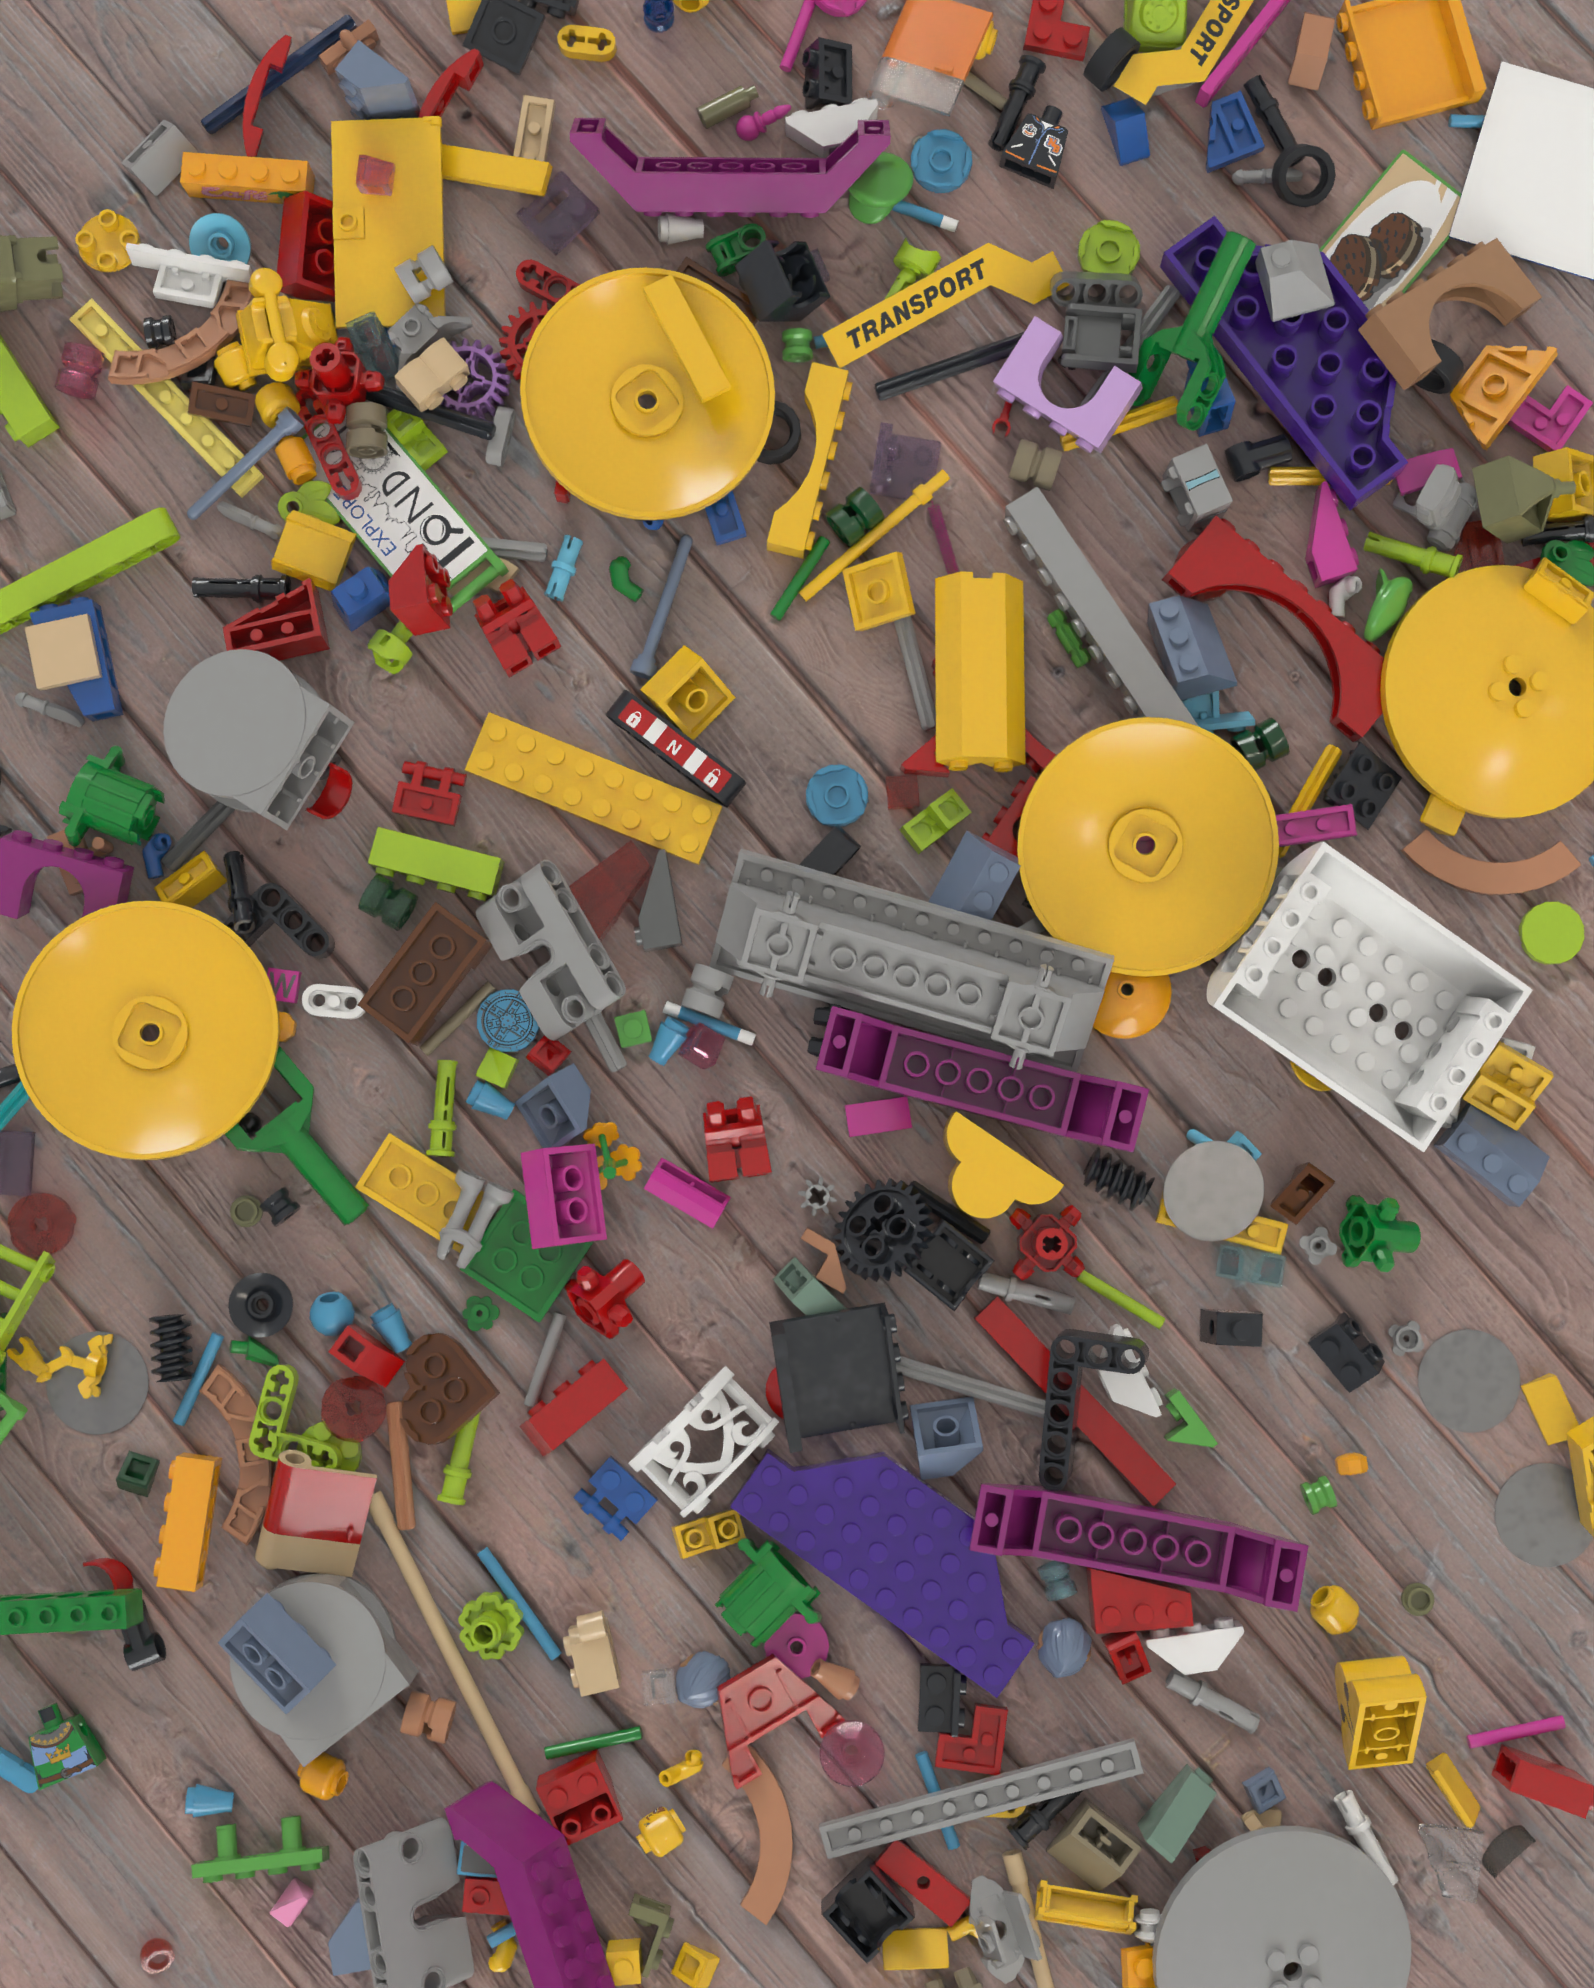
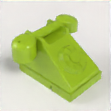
M1124 0L1123 28L1141 44L1138 52L1169 51L1183 46L1187 33V0Z

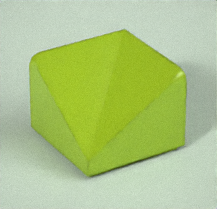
M490 1047L475 1076L507 1089L519 1059Z

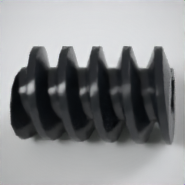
M1097 1147L1084 1169V1186L1087 1187L1093 1180L1096 1181L1095 1192L1098 1193L1104 1187H1107L1106 1198L1110 1199L1115 1193H1118V1204L1121 1205L1129 1199V1210L1133 1211L1138 1205H1141L1147 1196L1155 1177L1145 1183L1146 1172L1141 1171L1134 1177L1135 1167L1133 1165H1129L1123 1171L1122 1159H1118L1111 1164L1112 1154L1108 1152L1100 1158L1101 1149Z
M186 1314L162 1315L149 1318V1322L159 1324L158 1328L150 1331V1335L159 1337L158 1341L150 1344V1348L160 1350L159 1354L151 1357V1361L161 1363L160 1367L151 1370V1374L161 1376V1379L156 1382L182 1381L194 1377L193 1372L184 1370V1368L193 1364L192 1359L183 1357V1355L193 1351L191 1346L183 1344V1342L192 1338V1334L182 1331V1329L191 1326V1321L182 1319V1316Z

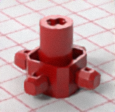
M338 337L334 344L321 343L311 351L309 357L310 364L313 367L312 370H300L295 373V385L301 390L313 391L319 402L325 407V416L331 424H341L345 419L346 407L348 405L365 402L366 392L382 390L385 381L384 376L380 372L365 369L361 360L354 353L353 343L348 337Z
M1069 1205L1059 1213L1061 1216L1059 1219L1053 1214H1038L1031 1220L1030 1214L1023 1209L1016 1208L1009 1216V1220L1017 1230L1020 1228L1023 1230L1017 1237V1249L1025 1257L1023 1260L1019 1258L1013 1266L1012 1272L1023 1281L1035 1272L1033 1270L1035 1266L1043 1272H1056L1062 1265L1064 1267L1063 1271L1077 1278L1083 1272L1085 1266L1076 1255L1071 1256L1077 1248V1236L1069 1230V1227H1075L1082 1213L1073 1205ZM1045 1237L1054 1238V1247L1045 1251L1043 1246L1046 1244L1042 1243Z
M623 1259L605 1276H602L588 1266H583L577 1271V1279H570L564 1288L576 1315L581 1321L605 1337L613 1339L619 1334V1327H627L632 1322L633 1317L625 1300L645 1283V1278L633 1262Z

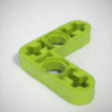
M289 1364L272 1367L265 1378L250 1434V1450L260 1458L277 1462L279 1454L288 1450L289 1445L295 1441L302 1445L303 1453L309 1457L312 1454H326L328 1451V1457L333 1459L332 1464L323 1467L324 1461L313 1458L311 1459L312 1466L339 1469L342 1464V1453L337 1446L286 1431L299 1383V1375L297 1370ZM285 1371L284 1375L289 1379V1383L281 1386L279 1394H286V1397L271 1396V1392L279 1391L280 1381L276 1380V1375L282 1374ZM272 1401L277 1402L282 1409L281 1415L277 1420L269 1418L266 1412L268 1404ZM263 1423L268 1426H277V1430H269L268 1441L272 1442V1446L265 1448V1450H263L264 1446L259 1442V1438L267 1435L269 1427H262Z

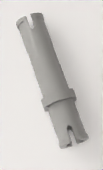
M985 1272L979 1278L977 1289L1003 1296L1005 1301L1011 1302L1014 1299L1071 1315L1075 1303L1074 1296L1018 1281L1017 1277L1012 1275L1007 1278ZM1037 1294V1295H1041V1296H1044V1297H1048V1299H1047V1300L1041 1299V1298L1035 1297V1295Z
M1175 1668L1168 1674L1165 1687L1189 1699V1703L1197 1707L1200 1705L1248 1731L1250 1734L1254 1733L1260 1722V1714L1254 1713L1208 1688L1206 1682L1202 1680L1197 1682Z

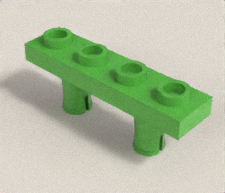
M301 1815L281 1818L283 1848L279 1852L241 1856L237 1851L236 1823L216 1826L218 1857H215V1860L200 1861L192 1864V1879L203 1877V1883L223 1881V1875L235 1873V1879L255 1877V1871L268 1869V1875L287 1873L289 1866L300 1865V1871L320 1869V1863L330 1859L329 1845L312 1848L302 1846Z

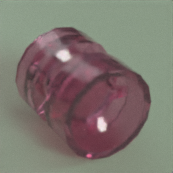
M72 342L65 343L61 356L62 364L65 367L59 368L54 387L58 391L76 398L95 399L99 380L95 375L101 374L105 359L104 353L87 345Z

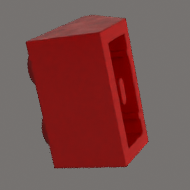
M423 544L416 545L388 581L390 610L414 636L449 629L450 616L453 615V606L447 592V587L451 585L448 570L438 563L436 556L431 554Z
M598 1749L592 1750L538 1776L536 1791L553 1827L564 1834L568 1846L623 1820L611 1776Z

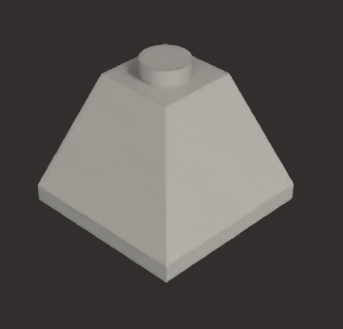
M1289 240L1260 248L1255 264L1272 322L1334 306L1335 302L1318 244Z

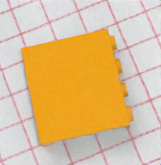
M1344 0L1336 16L1338 31L1344 34L1346 41L1345 56L1348 62H1352L1354 86L1361 93L1363 99L1362 114L1365 120H1369L1371 130L1479 102L1487 87L1461 0H1374L1351 6L1350 0Z

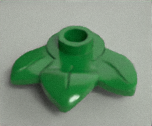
M1552 540L1544 545L1540 560L1545 557L1584 586H1594V566L1590 562L1594 557V549L1590 545L1579 540H1572L1567 543L1560 540Z

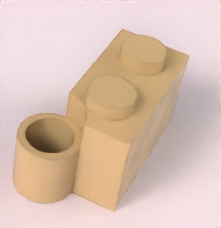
M603 1610L577 1616V1624L569 1627V1636L563 1637L566 1655L572 1656L575 1668L570 1669L574 1689L579 1688L581 1697L620 1688L622 1679L608 1617L605 1618Z

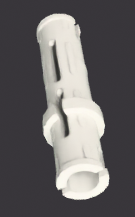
M1347 1790L1346 1793L1345 1791L1335 1796L1334 1802L1346 1822L1345 1828L1348 1834L1353 1835L1359 1848L1379 1866L1392 1885H1395L1398 1882V1877L1394 1873L1370 1827L1372 1823L1370 1818L1362 1812L1352 1790Z

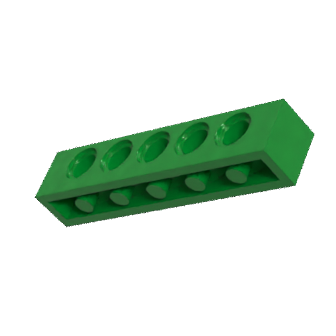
M142 1588L0 1595V1635L128 1629L144 1621Z

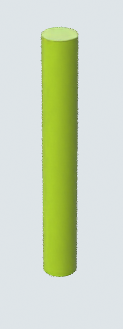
M1083 1270L1076 1278L1078 1282L1158 1329L1162 1327L1165 1321L1163 1316L1087 1271Z

